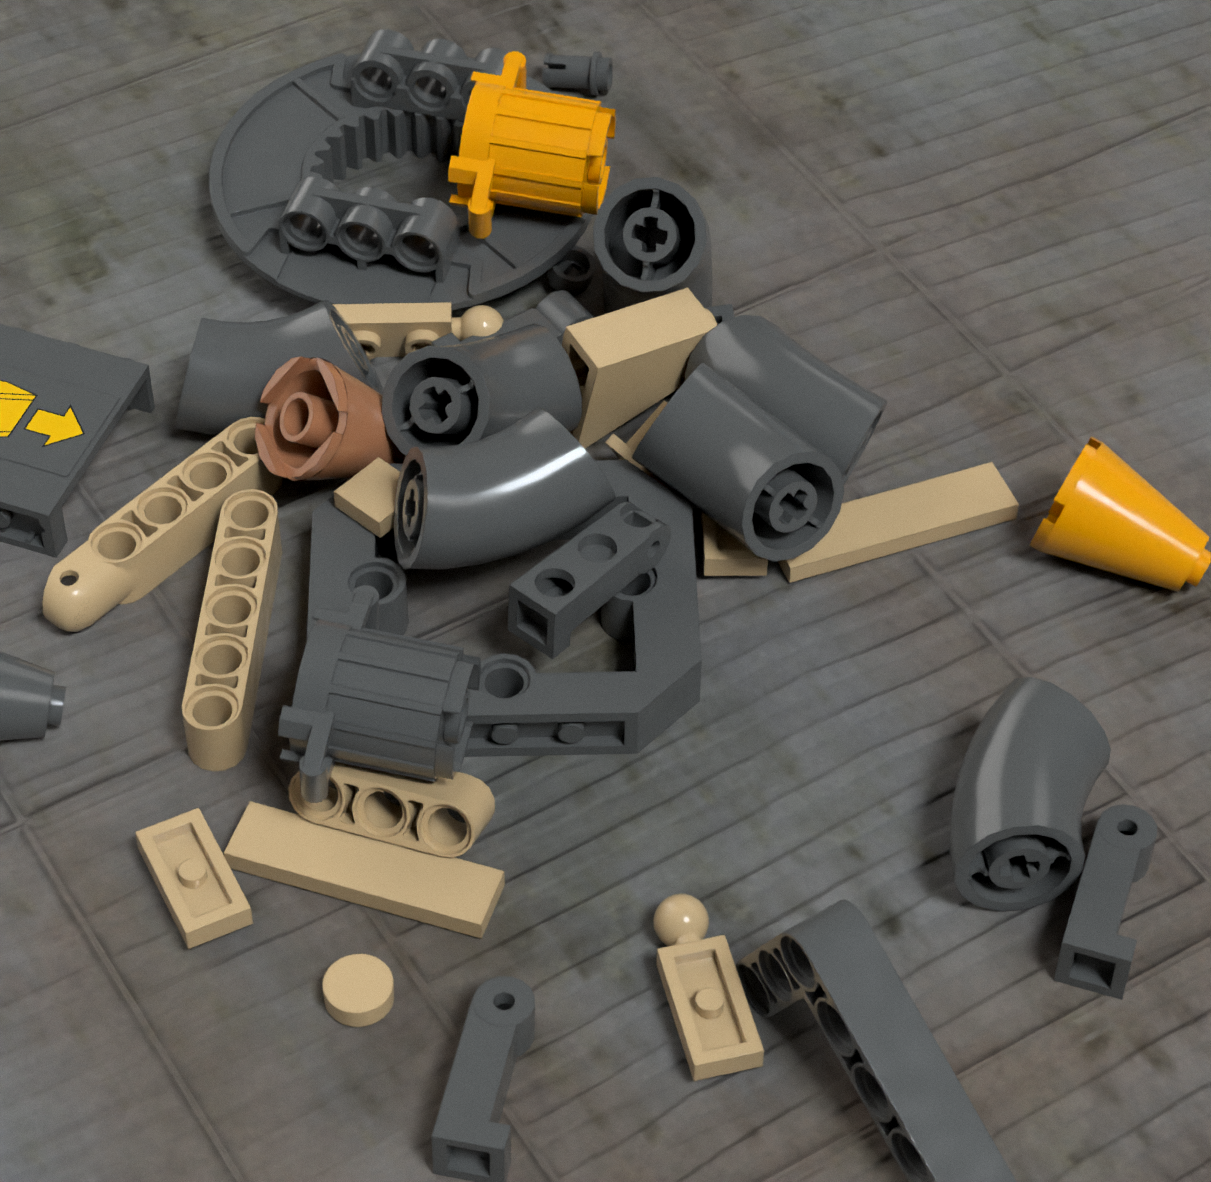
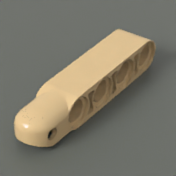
M248 417L232 423L96 527L90 534L88 541L53 567L46 583L42 602L45 618L59 629L79 632L94 624L118 604L134 603L147 595L215 541L221 508L229 496L248 489L264 491L271 496L275 494L282 486L284 477L269 472L259 457L255 439L256 422L265 424V419ZM65 576L76 577V583L70 586L63 585L61 580Z

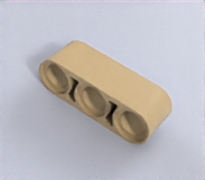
M336 762L330 780L335 784L337 790L328 786V795L322 802L310 803L302 797L300 771L292 777L288 787L289 800L294 810L308 821L441 857L454 858L463 855L472 847L491 821L495 812V798L490 788L482 780L456 771L454 780L438 777L436 782ZM384 792L392 794L401 806L391 803L386 798ZM447 808L457 811L466 823L455 820L449 814Z

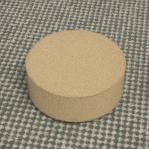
M367 954L348 955L334 962L328 968L323 978L324 1003L328 1013L336 1021L353 1027L368 1026L383 1019L389 1013L394 1003V982L389 967L382 960Z

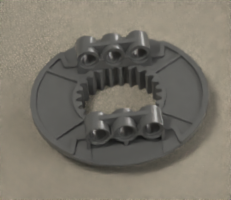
M381 29L373 32L360 54L346 56L343 53H339L314 61L283 75L258 91L240 107L227 123L216 143L209 168V191L213 214L219 230L228 245L258 275L289 293L315 303L323 300H328L332 304L451 302V310L478 305L519 289L552 268L575 246L586 231L593 214L584 213L581 218L496 203L492 217V231L489 236L478 239L469 232L468 216L454 213L448 205L440 200L421 197L413 200L410 204L397 202L392 195L375 187H364L357 190L354 194L341 192L334 185V179L344 180L346 178V167L356 170L363 168L362 159L365 158L377 163L382 161L384 153L390 152L399 159L403 158L407 151H414L417 158L423 159L431 152L437 153L438 162L442 163L450 160L451 155L459 157L466 110L472 89L476 84L471 81L472 73L475 71L501 76L503 58L509 53L499 48H487L480 51L475 58L467 57L460 46L446 39L427 41L420 51H414V47L408 38L390 29ZM526 75V89L562 95L560 92L552 91L542 83Z

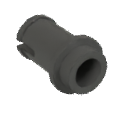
M595 51L592 57L553 55V53L545 54L543 63L548 65V68H543V85L549 89L552 87L589 89L592 95H599L601 90L609 91L611 89L613 78L612 58L603 57L601 52Z

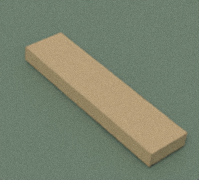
M993 462L842 503L840 513L830 531L812 549L794 559L780 560L778 563L787 580L791 583L1017 519L1019 503Z
M251 801L224 851V857L231 869L481 939L505 886V875L502 870L455 857H441L316 824L302 818L299 814Z

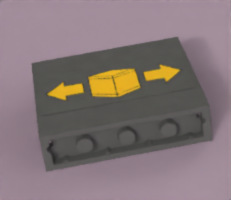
M0 324L1 542L57 558L68 541L62 512L63 504L126 409H137L152 413L155 408L149 365L129 358L118 357L82 347L75 343L64 342L28 332L21 328Z

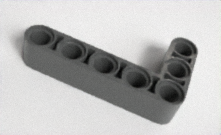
M840 900L780 933L737 962L736 969L746 999L753 1009L764 1018H770L801 999H805L908 1182H1017L868 921L853 903L847 900Z

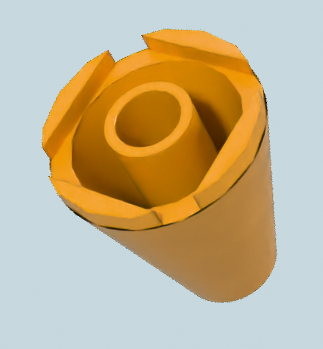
M1092 436L1055 496L1048 512L1049 515L1046 519L1043 518L1030 543L1031 547L1040 552L1176 592L1180 591L1185 581L1197 587L1211 563V552L1205 549L1210 537L1107 445Z

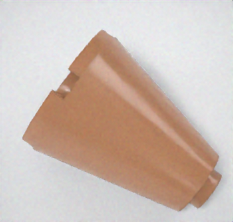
M302 356L291 358L275 371L263 390L260 402L268 404L265 424L256 422L255 439L259 457L269 472L292 481L352 478L378 457L388 464L403 463L407 455L401 453L387 434L381 413L383 395L325 359L305 358Z

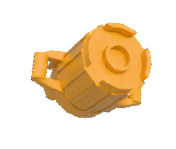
M518 51L509 52L504 56L501 76L473 71L471 81L476 84L472 89L466 110L459 157L451 155L448 171V182L457 183L458 195L451 194L449 203L453 206L468 208L470 234L478 239H483L490 235L496 203L581 218L584 213L597 215L598 209L604 201L611 166H605L608 148L607 138L615 139L616 109L602 107L601 101L526 89V58Z

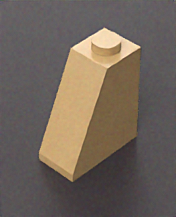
M689 288L566 326L562 347L568 354L575 370L582 397V417L578 427L570 431V433L584 448L589 447L673 393L685 382V371L691 353L702 337L718 325L713 314L702 306Z

